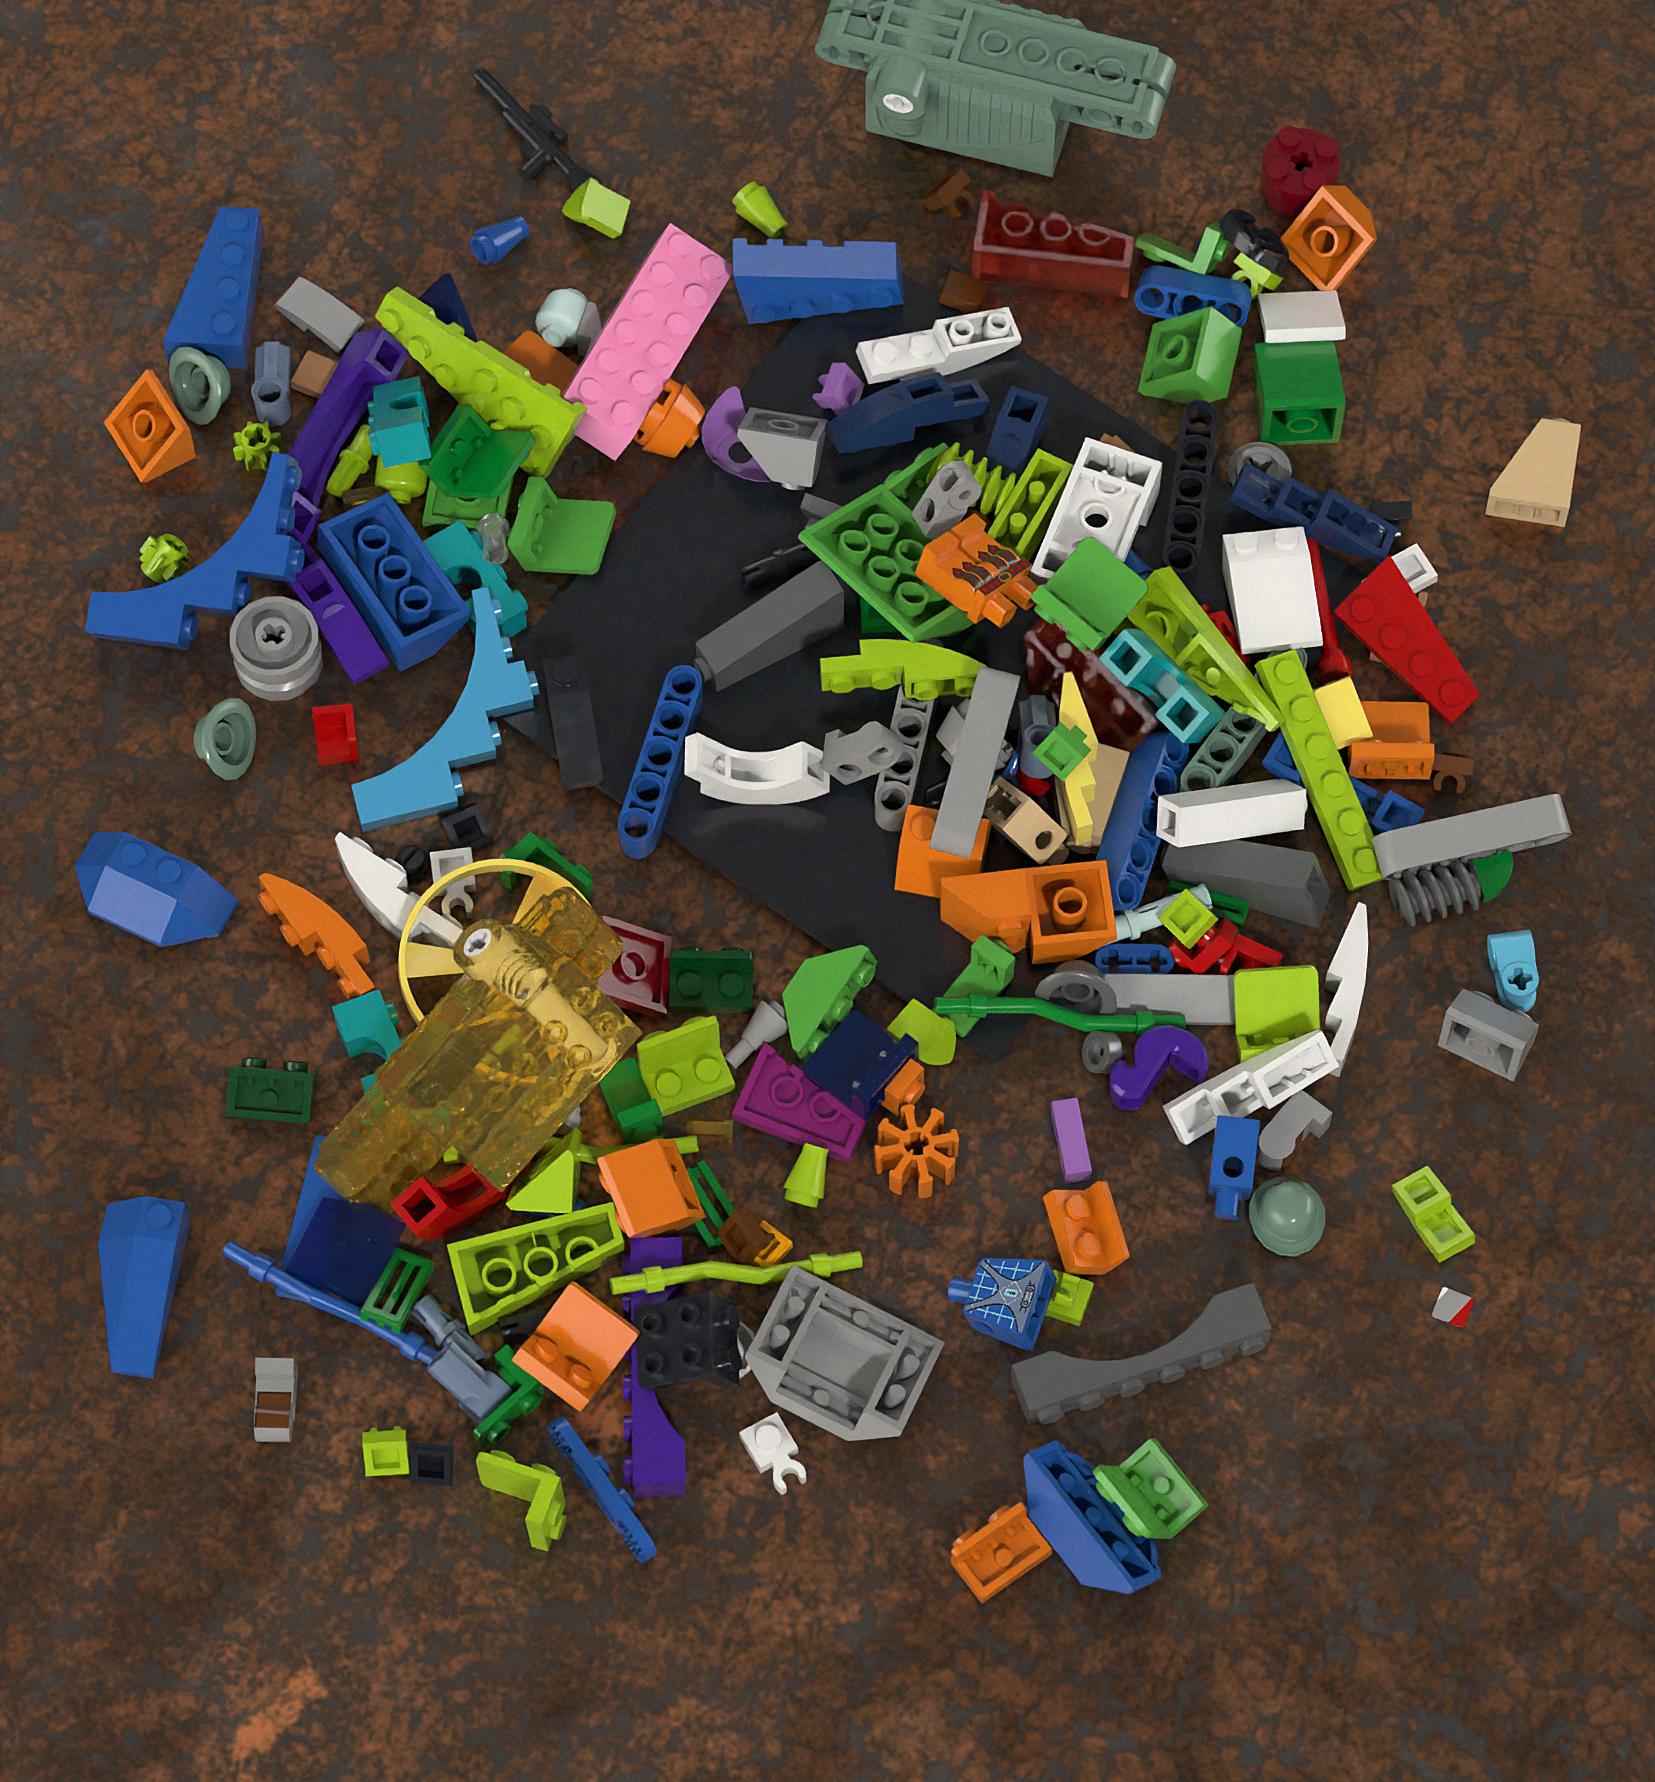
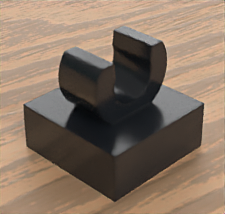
M1411 501L1371 503L1367 508L1369 512L1398 528L1393 542H1398V539H1401L1400 523L1408 522L1412 518Z

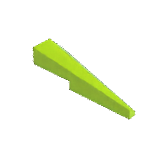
M1169 566L1154 570L1145 580L1148 583L1147 593L1113 634L1119 636L1124 629L1143 630L1210 696L1216 695L1233 705L1232 709L1240 714H1248L1266 725L1265 729L1270 732L1281 726L1286 721L1285 717L1173 569Z

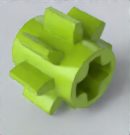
M249 421L242 433H234L235 443L238 445L233 448L235 460L245 458L247 471L253 468L268 471L272 452L280 453L278 448L282 444L280 432L270 434V426L267 421L263 425L252 424Z
M166 533L158 539L149 536L139 550L142 553L139 558L143 561L141 564L142 571L157 583L163 584L170 581L171 578L181 577L190 567L187 564L190 558L186 556L188 548L174 535Z

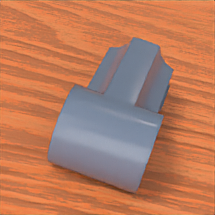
M264 342L262 346L256 348L255 383L251 390L258 420L262 424L266 421L269 422L271 427L286 423L292 413L289 400L290 347L284 346L279 342Z
M1031 695L1027 700L1019 702L1018 705L1021 742L1019 766L1026 775L1042 779L1052 776L1053 772L1032 753L1056 728L1054 704L1046 700L1045 696Z
M449 1342L440 1350L426 1368L438 1382L459 1400L457 1403L459 1408L478 1425L514 1394L513 1390L500 1377L491 1371H484L454 1342Z

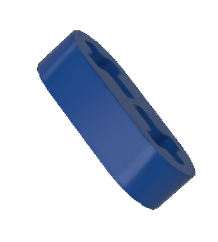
M1108 944L1097 952L1094 966L1103 975L1172 974L1174 959L1169 949L1163 945ZM1109 958H1117V963L1119 964L1117 972H1109V966L1106 965ZM1150 958H1157L1159 965H1162L1159 972H1151V967L1149 966Z

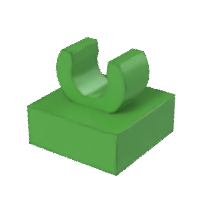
M1060 722L1032 754L1064 781L1090 753L1091 749L1083 742L1087 735L1081 729L1074 725L1069 730Z

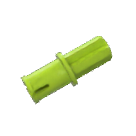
M362 425L351 445L346 450H342L339 455L340 463L328 480L326 490L337 498H344L359 474L365 473L369 468L368 462L373 454L368 432H371L369 425Z

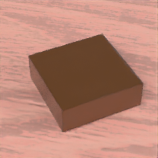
M951 269L939 302L969 314L977 313L988 282Z

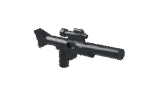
M484 67L474 73L473 78L504 110L502 117L523 138L520 151L526 162L518 169L523 179L529 181L545 164L548 166L555 164L568 178L572 194L590 177L599 181L601 185L600 177L577 166L551 139L550 135L553 134L554 139L559 144H563L568 140V134L555 125L550 119L553 117V114L543 104L538 106L531 103L529 105L531 112L527 113Z

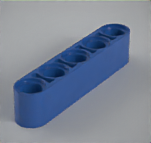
M689 665L674 667L665 678L618 819L619 845L623 853L631 858L640 859L647 857L656 846L685 758V737L693 734L703 702L702 678L700 673ZM680 687L693 689V691L687 694L676 692ZM670 722H677L682 725L674 730L663 727ZM660 757L670 760L665 765H655L652 763L654 759ZM647 793H653L658 796L653 801H643L640 799L642 795ZM635 829H641L646 832V834L638 838L628 835L630 831Z
M1171 731L1145 733L1137 737L1095 860H1106L1114 911L1135 909L1141 901L1161 838L1156 836L1158 796L1177 793L1180 778L1188 759L1189 744L1182 743Z

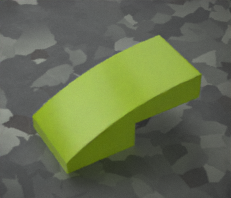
M1428 1165L1392 1185V1191L1405 1214L1439 1263L1475 1243L1474 1232L1452 1206L1450 1193Z

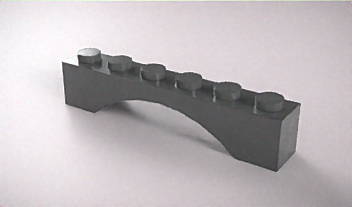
M1250 1283L1214 1295L1203 1313L1185 1332L1168 1344L1149 1353L1122 1360L1094 1361L1073 1358L1050 1351L1012 1364L1011 1381L1028 1425L1038 1421L1040 1424L1046 1425L1060 1420L1065 1412L1080 1407L1082 1411L1094 1409L1102 1405L1105 1399L1117 1394H1121L1122 1397L1135 1395L1144 1390L1145 1385L1158 1380H1161L1162 1383L1176 1381L1183 1377L1187 1370L1199 1366L1204 1370L1214 1368L1222 1364L1226 1360L1225 1357L1240 1352L1243 1356L1255 1354L1264 1349L1266 1343H1269L1272 1327L1254 1283Z

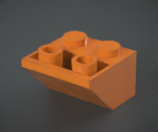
M655 1139L597 1159L601 1169L599 1173L601 1184L606 1192L611 1194L617 1208L615 1211L616 1221L621 1230L627 1233L628 1238H665L706 1217L675 1140Z

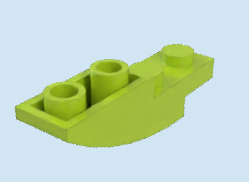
M870 639L859 640L860 655L820 658V677L822 691L831 690L835 693H847L855 688L863 687L883 690L892 688L896 684H904L905 699L916 698L917 700L927 701L935 699L939 695L956 694L960 697L972 696L980 665L987 666L966 655L927 643H912L907 640Z

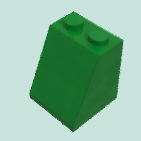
M1334 340L1267 343L1265 341L1263 343H1255L1252 369L1259 442L1269 443L1274 446L1339 443L1346 402Z

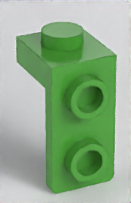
M1216 221L1206 227L1196 254L1147 232L1137 237L1134 245L1143 249L1142 254L1149 259L1158 262H1164L1166 259L1179 265V270L1207 275L1214 271L1218 261L1222 262L1225 259L1231 242L1221 230L1220 223Z
M981 934L971 946L970 964L943 997H967L968 993H986L987 997H998L1014 977L1015 957L1012 951L1003 942L996 939L991 941ZM936 1013L941 1018L948 1017L954 1022L956 1034L961 1037H965L980 1019L968 1018L967 1014Z

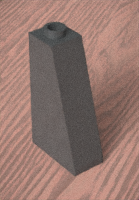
M822 560L816 562L696 642L697 659L693 660V664L700 673L702 681L709 680L715 691L718 692L844 628V590L829 566Z
M1234 839L1186 847H1177L1169 843L1164 845L1161 852L1160 865L1164 869L1169 882L1171 879L1196 887L1203 883L1207 890L1249 901L1250 909L1320 928L1331 891L1313 852Z

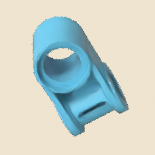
M1528 929L1488 935V957L1491 969L1494 972L1501 1006L1510 1011L1513 1009L1522 1012L1529 1011L1536 1001V989L1539 984L1531 931Z

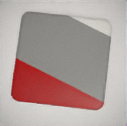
M1443 1287L1432 1316L1463 1328L1474 1299Z

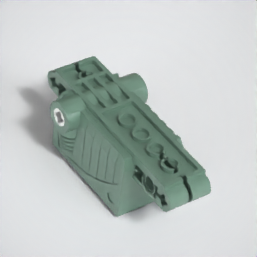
M831 0L815 45V51L822 59L834 64L868 72L866 75V131L1053 177L1070 122L1133 138L1149 139L1154 137L1177 68L1173 59L1160 53L1158 47L1088 31L1078 19H1065L1062 16L1049 15L1034 9L1028 10L1018 5L1000 3L997 0Z

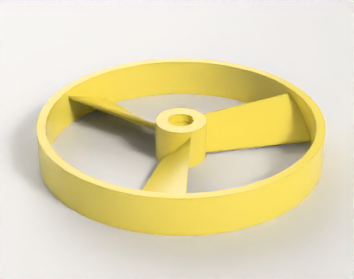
M489 859L467 864L453 870L435 882L421 896L412 909L403 929L398 955V978L401 993L410 1015L422 1032L439 1048L462 1061L471 1064L493 1065L500 1069L527 1066L555 1055L561 1049L507 995L506 998L528 1054L502 1057L485 1055L465 1049L444 1037L428 1022L418 1008L411 994L407 978L480 972L482 970L464 951L407 941L418 915L445 888L473 875L503 871H514V873L533 877L506 938L502 942L521 962V955L568 899L581 911L593 932V920L597 918V915L579 890L559 874L545 867L515 859ZM593 1000L589 1010L580 1021L585 1027L593 1018L600 1000Z

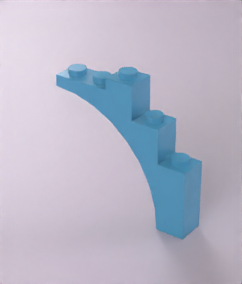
M488 586L472 590V604L476 624L475 654L467 684L452 714L436 735L411 758L382 775L351 785L362 832L458 809L457 797L463 796L464 792L459 772L451 773L450 769L496 758L495 746L502 745L497 722H489L488 719L533 708V695L539 694L534 670L526 671L524 660L507 664L508 660L514 659L508 635L500 636L497 622L503 621V614L498 597L490 598Z

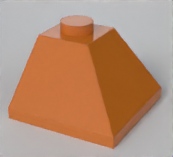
M1345 185L1322 186L1280 239L1289 250L1288 258L1320 291H1331L1338 289L1377 240L1371 212Z

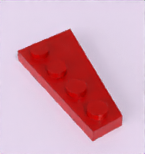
M1390 555L1333 611L1332 615L1417 696L1428 703L1429 707L1449 726L1479 697L1480 694Z

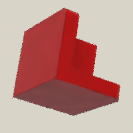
M353 704L312 708L319 765L360 761Z

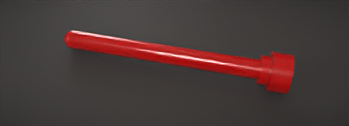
M1306 538L1323 638V654L1320 656L1321 660L1318 663L1321 681L1327 684L1349 675L1352 677L1353 672L1350 658L1345 655L1343 650L1339 649L1318 542Z

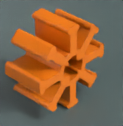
M915 1105L902 1106L900 1126L904 1127L905 1132L890 1124L887 1118H884L878 1126V1145L874 1147L875 1169L878 1174H881L882 1170L895 1168L889 1171V1190L897 1195L902 1194V1187L910 1175L917 1177L918 1197H930L933 1192V1177L929 1176L928 1171L942 1178L946 1185H949L955 1176V1158L958 1157L959 1152L958 1133L956 1129H952L950 1133L938 1135V1133H943L944 1113L936 1108L931 1109V1116L923 1128L916 1125ZM920 1148V1153L923 1152V1154L913 1155V1150L910 1151V1149Z

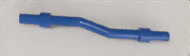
M232 1240L227 1243L223 1250L225 1257L248 1269L249 1275L262 1283L269 1281L311 1306L362 1326L400 1348V1354L414 1362L421 1360L429 1365L430 1361L439 1352L428 1345V1339L414 1331L408 1334L402 1330L400 1334L392 1332V1327L389 1325L381 1328L376 1326V1321L370 1319L369 1322L360 1320L361 1307L310 1286L277 1267V1261L263 1253L256 1255Z

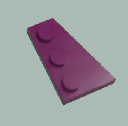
M765 1041L732 1112V1120L800 1146H804V1143L828 1149L827 1156L850 1164L865 1129V1121L828 1091H822L807 1079L805 1073L794 1064L791 1066L778 1056L776 1050Z

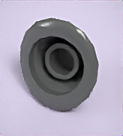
M1071 960L1056 967L1053 974L1040 981L1035 990L1037 998L1086 1015H1114L1117 1010L1116 994L1109 983L1105 981L1104 975L1096 966L1083 960Z

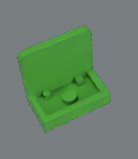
M529 477L525 491L519 497V510L514 526L508 532L507 546L525 571L595 574L600 568L615 519L616 508L613 503L608 501L557 499L544 478Z
M1086 537L1047 584L1040 585L1030 598L1037 603L1034 610L1044 620L1052 625L1057 620L1069 630L1065 637L1082 651L1087 647L1094 651L1102 647L1147 593L1148 583L1097 539Z
M1150 1438L1120 1466L1098 1465L1092 1471L1098 1479L1095 1486L1100 1494L1110 1503H1117L1125 1513L1122 1517L1124 1524L1137 1537L1143 1535L1145 1538L1172 1539L1209 1506L1160 1443L1154 1438Z

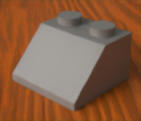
M1462 989L1445 1014L1438 1046L1514 1082L1535 1041L1539 1024L1533 1022V1019L1528 1014L1520 1010L1513 1009L1510 1011L1495 1004L1490 996L1482 992L1475 991L1472 993Z

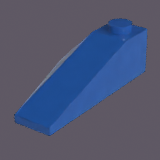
M141 1196L107 1204L98 1241L110 1369L113 1373L154 1379L191 1224L188 1209L184 1202Z

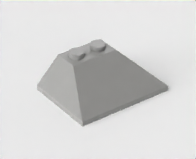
M792 1265L750 1345L745 1359L772 1403L847 1441L901 1435L945 1342Z

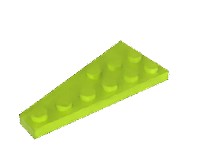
M396 287L388 292L375 315L383 327L460 404H469L492 431L531 432L536 441L530 449L528 458L520 464V467L531 477H542L544 479L548 477L588 408L578 401L570 404L559 397L560 390L550 383L545 386L531 379L528 369L484 341L480 340L475 343L464 336L465 329L453 322L450 325H446L436 318L432 308L401 288Z

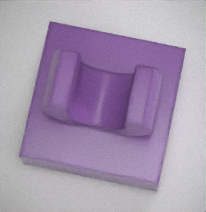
M832 363L829 373L819 377L818 381L824 386L822 393L813 394L812 398L820 407L831 408L838 416L859 402L865 384L846 363Z

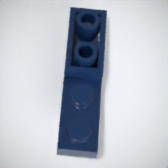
M937 372L897 383L868 396L827 423L825 432L839 454L846 452L854 453L879 446H893L897 443L914 440L915 427L931 426L940 422L969 419L973 416L989 414L990 399L976 379L947 383L941 373Z

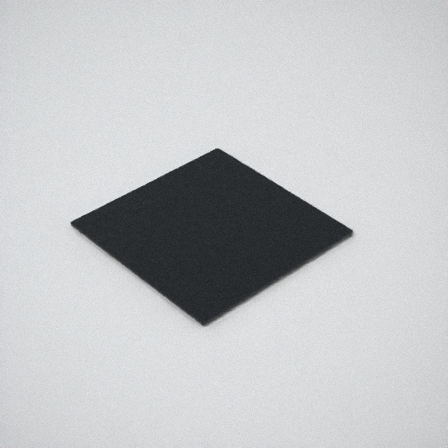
M903 273L904 304L802 318L739 390L744 410L747 414L749 408L752 407L825 419L829 423L837 416L831 408L820 407L812 397L813 394L822 393L824 386L818 380L820 376L829 373L832 363H846L865 384L859 400L861 401L880 390L900 383V379L869 384L856 353L860 342L930 330L933 328L936 320L967 314L941 304L939 296ZM1016 346L986 361L943 376L947 383L976 379L990 399L989 414L973 416L969 419L940 422L931 426L915 427V436L912 441L897 443L893 446L863 449L854 453L846 452L839 454L826 433L817 477L812 487H805L803 490L784 488L781 482L771 481L769 477L768 480L770 482H758L726 474L712 463L704 448L701 434L692 447L685 452L607 542L599 570L592 575L579 574L512 651L514 659L508 660L507 664L524 660L526 671L534 670L539 694L533 695V708L495 718L558 761L544 683L542 660L582 654L604 784L595 785V787L623 806L668 672L680 665H689L695 668L693 660L697 659L696 642L818 562L814 561L790 571V576L781 579L780 576H777L748 590L743 584L745 578L741 579L738 571V565L770 554V549L778 546L780 549H783L801 541L798 539L799 533L806 529L810 519L800 509L805 493L840 506H845L880 484L883 485L885 479L894 471H903L912 465L917 456L925 449H934L943 442L949 448L955 442L960 443L958 453L960 457L964 456L970 449L973 450L972 463L976 465L985 457L1001 408L1010 387L1014 386L1049 398L1047 424L1035 452L1037 449H1040L1075 465L1085 438L1100 441L1104 433L1111 437L1117 435L1136 454L1162 462L1159 495L1146 526L1139 524L1131 544V549L1153 570L1161 569L1177 451ZM742 442L734 443L728 451L730 459L739 464L746 463L753 457ZM1211 474L1197 578L1188 590L1199 605H1209L1211 613L1224 611L1235 627L1222 571L1223 535L1283 528L1228 501L1227 499L1232 487ZM1185 492L1182 494L1184 497L1187 498L1197 497L1196 494L1191 492ZM1091 514L1085 519L1089 526L1095 528L1102 527L1108 522L1100 514ZM985 515L994 523V516ZM1186 527L1176 529L1181 533L1193 532ZM1045 535L1043 536L1038 547L1036 548L1035 552L1029 560L1032 566L1035 562V559L1040 550ZM1318 544L1333 614V611L1368 576ZM1183 563L1172 564V566L1177 569H1185L1188 567ZM830 568L844 590V628L718 692L715 691L709 680L702 681L703 702L693 734L698 732L726 747L745 752L776 751L802 741L824 751L825 734L837 729L849 735L859 731L865 724L876 721L890 730L900 684L883 690L863 687L855 688L847 693H835L831 690L822 691L820 658L860 655L859 640H910L901 632L862 633L860 594ZM1010 600L1017 606L1014 617L1003 627L999 628L985 617L977 624L974 623L955 636L937 638L946 649L966 655L989 668L1019 675L1020 681L1016 692L1017 713L1019 702L1027 700L1031 695L1045 696L1046 700L1054 704L1057 727L1064 673L1072 671L1098 743L1128 751L1131 755L1135 741L1141 734L1170 731L1155 716L1159 711L1158 707L1139 690L1133 687H1126L1099 660L1100 656L1118 637L1113 633L1100 649L1092 651L1087 647L1082 651L1065 637L1069 630L1057 620L1052 625L1036 613L1034 608L1037 604L1028 610H1024L1016 602ZM1333 616L1338 639L1346 628ZM1322 646L1303 648L1307 654L1305 671L1307 676L1321 660L1320 656L1323 654ZM1272 651L1250 654L1251 659L1248 670L1253 676L1257 672L1255 665L1259 661L1266 659ZM680 687L676 690L680 694H687L693 691L689 687ZM956 694L939 695L914 803L915 806L921 807L925 790L929 785L948 777L952 766L941 755L946 748L938 740L936 734L952 705L956 708L967 697H960ZM1216 695L1210 696L1225 712L1232 706ZM910 698V699L915 700V701H922V700H917L916 698ZM670 722L663 727L674 730L682 725L677 722ZM1238 724L1234 726L1237 730L1243 732L1251 730V728L1245 724ZM1214 728L1201 743H1188L1189 755L1185 768ZM1018 729V743H1019V742H1020V732H1019V729ZM914 730L901 732L906 737H914L919 734ZM1216 754L1212 756V758L1218 762H1226L1230 760L1227 756L1222 754ZM660 757L654 759L652 763L655 765H665L670 760ZM684 758L660 832L831 951L836 952L858 945L869 948L878 962L873 980L909 1004L914 998L932 1011L934 1008V998L943 997L970 964L971 946L974 943L941 920L940 898L894 890L902 830H884L875 820V791L880 772L848 785H844L830 775L828 793L800 802L787 804H742L716 799L701 793V782L684 775ZM897 766L892 769L899 774L910 771L905 766ZM1004 768L994 772V774H1002ZM1050 776L1047 777V778H1042V779H1041V780L1044 781V782H1050V783H1051V777H1050ZM1052 788L1041 796L1031 794L1029 797L1057 823ZM647 793L642 795L640 799L643 801H653L658 796L653 793ZM890 802L885 804L884 807L889 810H898L902 805ZM991 825L982 873L1051 866L1046 861L1041 865L1036 863ZM1162 838L1151 870L1160 861L1164 845L1169 844V842ZM1069 849V855L1062 864L1095 861L1097 854L1091 852L1080 854ZM1030 946L1029 948H1022L1019 952L1013 954L1015 957L1014 977L998 997H1036L1035 990L1040 981L1053 974L1056 967L1066 961L1032 965ZM987 1014L985 1018H980L965 1037H961L956 1034V1037L987 1059L997 1061L1004 1055L1036 1014Z

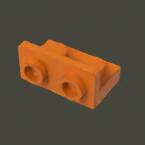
M1097 1181L1086 1190H1052L1043 1196L1062 1263L1067 1274L1105 1275L1129 1258V1251L1107 1181Z

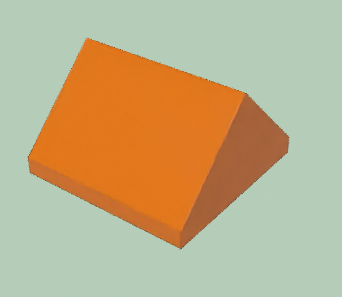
M146 369L104 421V424L140 482H148L196 457L189 427L153 370Z

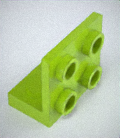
M715 1015L707 1018L704 1016L691 1018L684 1022L682 1027L669 1032L656 1031L650 1033L643 1038L642 1042L637 1044L639 1071L651 1100H657L662 1117L736 1090L734 1079L720 1048L719 1023Z

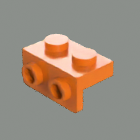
M1019 1502L1012 1508L1008 1504L1002 1506L989 1517L988 1525L978 1532H975L974 1529L965 1532L953 1543L955 1548L951 1551V1564L981 1604L1052 1555V1548L1026 1516L1027 1508L1022 1502Z

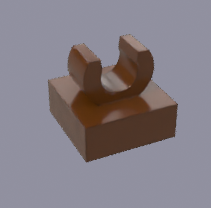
M962 169L946 174L920 201L930 212L942 208L947 218L951 220L959 218L962 214L955 207V199H959L965 207L974 202L973 195L963 189L971 179Z
M1434 750V763L1431 770H1438L1433 780L1435 790L1441 789V782L1444 777L1453 776L1457 779L1456 793L1461 794L1465 788L1463 775L1472 776L1474 756Z
M748 1206L734 1210L717 1232L734 1263L739 1265L751 1264L760 1251L765 1250L776 1237L774 1233L764 1234L760 1227V1224L765 1219L762 1214L753 1215Z

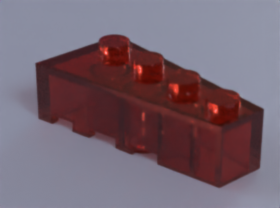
M983 189L973 246L972 277L989 282L1128 297L1135 237L1089 222L1079 225L1068 221L1064 214L1051 211L1050 215L1029 209V203L1014 199L1012 203L996 198L995 192Z

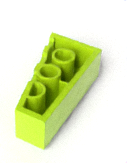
M609 1202L575 1211L572 1214L567 1213L447 1244L470 1337L499 1322L498 1318L510 1316L625 1253L623 1236L615 1218L616 1210L614 1203Z

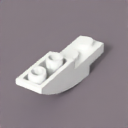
M1009 307L936 320L933 328L930 330L860 342L856 353L869 384L900 379V382L932 373L940 372L944 376L963 370L1019 345L1022 339Z
M339 832L335 837L338 856L353 890L374 918L395 938L401 941L407 919L421 896L414 892L409 893L406 871L400 864L390 858H386L384 861L373 854L371 847L360 838L353 837L350 839ZM427 904L413 924L407 942L419 943L424 938L436 947L463 951L465 938L462 930L463 927L455 918L445 913L440 916L429 909V904Z

